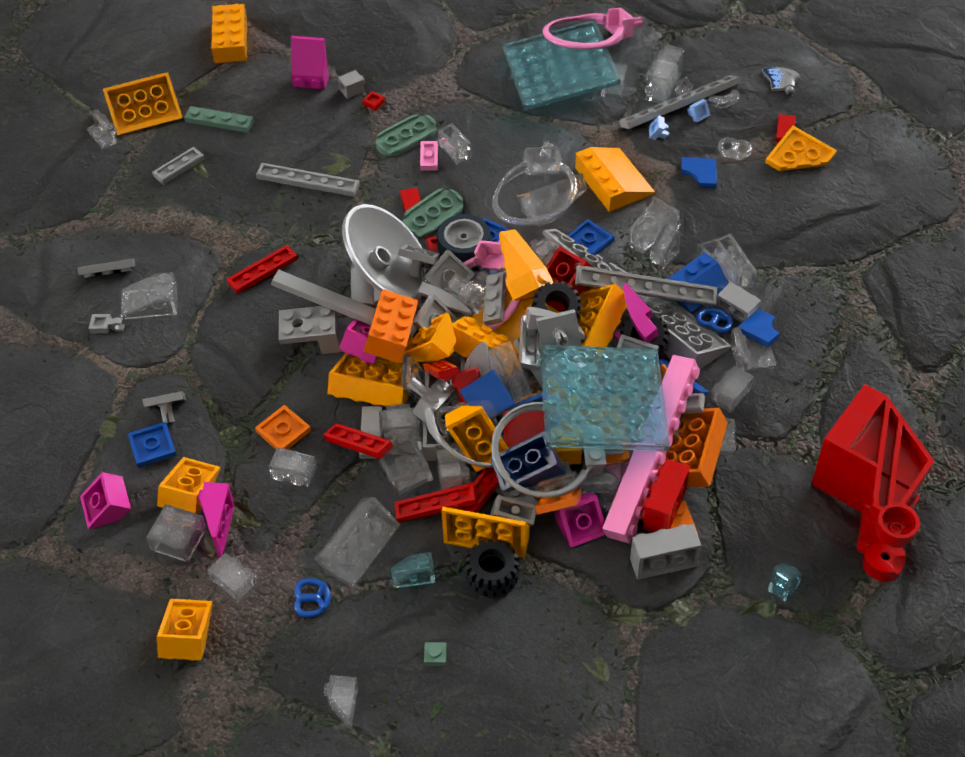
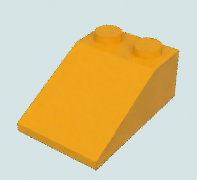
M183 457L160 483L157 506L195 517L202 508L201 502L198 501L199 490L203 489L204 482H215L220 472V467Z
M169 600L157 634L158 658L202 660L207 641L212 601Z

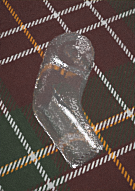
M732 90L731 94L725 96L710 95L707 103L720 108L728 107L739 101V92Z

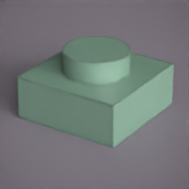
M425 642L424 666H446L447 643Z

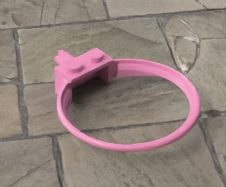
M613 8L608 10V15L591 13L554 20L543 28V36L548 41L562 47L601 49L613 46L621 40H626L628 37H633L634 27H641L643 21L641 17L634 18L621 8ZM573 21L595 22L604 24L605 28L613 35L601 42L577 43L553 36L549 32V27Z
M500 239L498 242L480 240L474 251L475 257L464 262L469 269L481 265V268L506 271L503 267L505 259L504 254L501 252ZM512 299L504 311L503 322L488 325V327L494 330L507 321L515 312L521 300L513 301Z

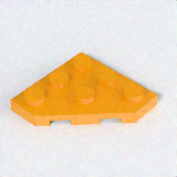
M792 126L768 155L765 163L778 171L827 166L836 155L837 150L799 128Z

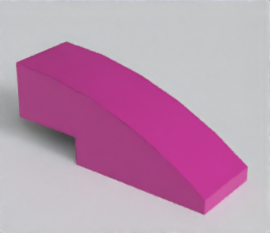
M625 283L623 285L624 296L633 326L642 340L650 343L659 336L657 327L650 321V318H652L651 309Z

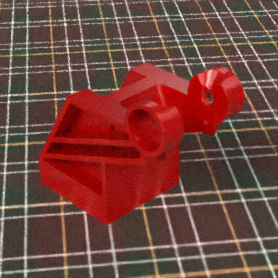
M864 384L824 438L811 484L861 512L856 550L864 554L862 560L863 568L873 579L889 582L895 580L901 574L906 557L903 547L911 542L919 530L920 519L914 509L920 499L918 492L921 484L930 473L934 460L889 397ZM881 555H888L889 560L882 559Z

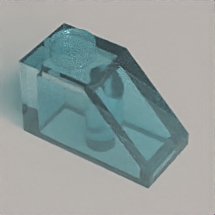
M432 552L411 554L391 568L393 588L435 583Z
M786 563L777 565L773 569L768 591L786 602L800 585L803 574L797 568Z

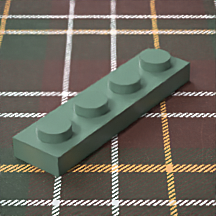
M193 106L189 107L184 117L187 123L249 133L254 122L252 116Z

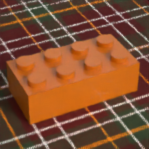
M382 290L363 352L401 363L418 300L394 293L393 291Z

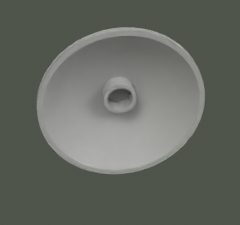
M369 204L354 207L347 213L342 225L344 244L353 262L351 266V299L376 308L381 291L387 290L417 300L418 290L422 282L428 283L423 277L430 270L429 263L423 262L420 277H414L409 275L413 259L398 256L399 249L405 244L422 248L415 235L400 219L383 208Z

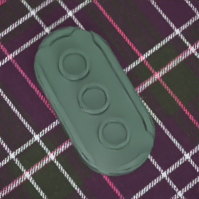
M412 115L381 131L376 137V148L378 152L385 156H399L420 145L421 141H427L434 137L437 132L436 121L429 115Z
M438 189L404 213L402 222L411 230L416 238L430 237L438 231L442 222L449 217L462 213L463 198L455 190Z

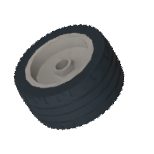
M459 214L449 217L442 222L437 232V250L440 253V257L446 250L451 251L463 263L475 257L474 251L479 241H491L490 229L486 222L477 216Z

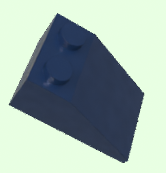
M545 431L499 453L501 462L510 477L525 488L549 483L566 474L554 441ZM491 457L502 491L517 490L500 475Z

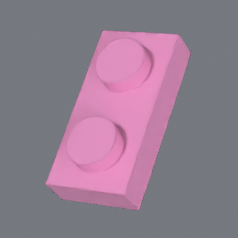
M421 141V171L438 170V141Z

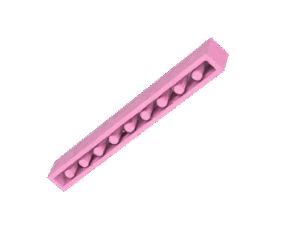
M673 355L603 525L602 529L607 538L630 543L632 537H635L637 533V524L644 511L642 509L644 500L651 495V484L658 479L657 471L659 466L665 462L666 451L671 447L672 436L679 427V418L681 413L685 412L687 398L691 396L693 383L699 377L700 369L695 359Z

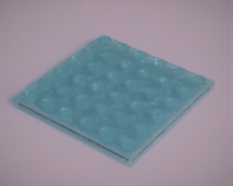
M596 20L550 32L553 36L570 42L595 43L604 41ZM543 34L502 45L524 111L621 84L620 77L607 47L601 49L562 47L548 41Z
M540 344L539 354L546 447L669 451L670 441L658 349L590 346L565 347L564 345L563 348H559L558 345Z

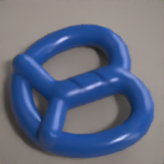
M704 308L696 315V321L699 325L711 328L718 333H726L733 326L731 315L718 308ZM707 314L712 318L709 322L702 320V316ZM719 320L727 322L725 327L716 326Z
M306 578L296 584L294 592L297 599L294 604V610L299 616L312 618L321 615L328 609L331 601V592L325 582L315 578ZM305 585L319 586L317 593H301V588ZM323 592L325 596L324 601L321 598ZM317 602L320 608L314 611H303L301 603Z

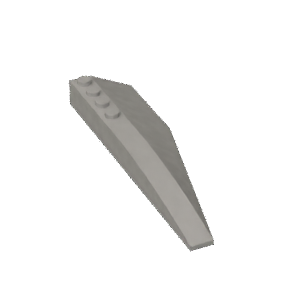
M557 229L544 230L542 233L555 250L561 246L584 259L594 268L627 273L611 262L606 264L602 261L603 257L596 254L594 256L588 253V248L583 245L574 244L572 238ZM638 295L651 309V312L655 313L656 317L659 315L662 317V321L666 322L670 344H668V351L664 352L670 360L673 355L692 358L696 360L701 370L731 348L728 342L710 328L699 325L696 317L672 300L670 303L662 298ZM626 309L621 318L628 322L629 313L628 309Z

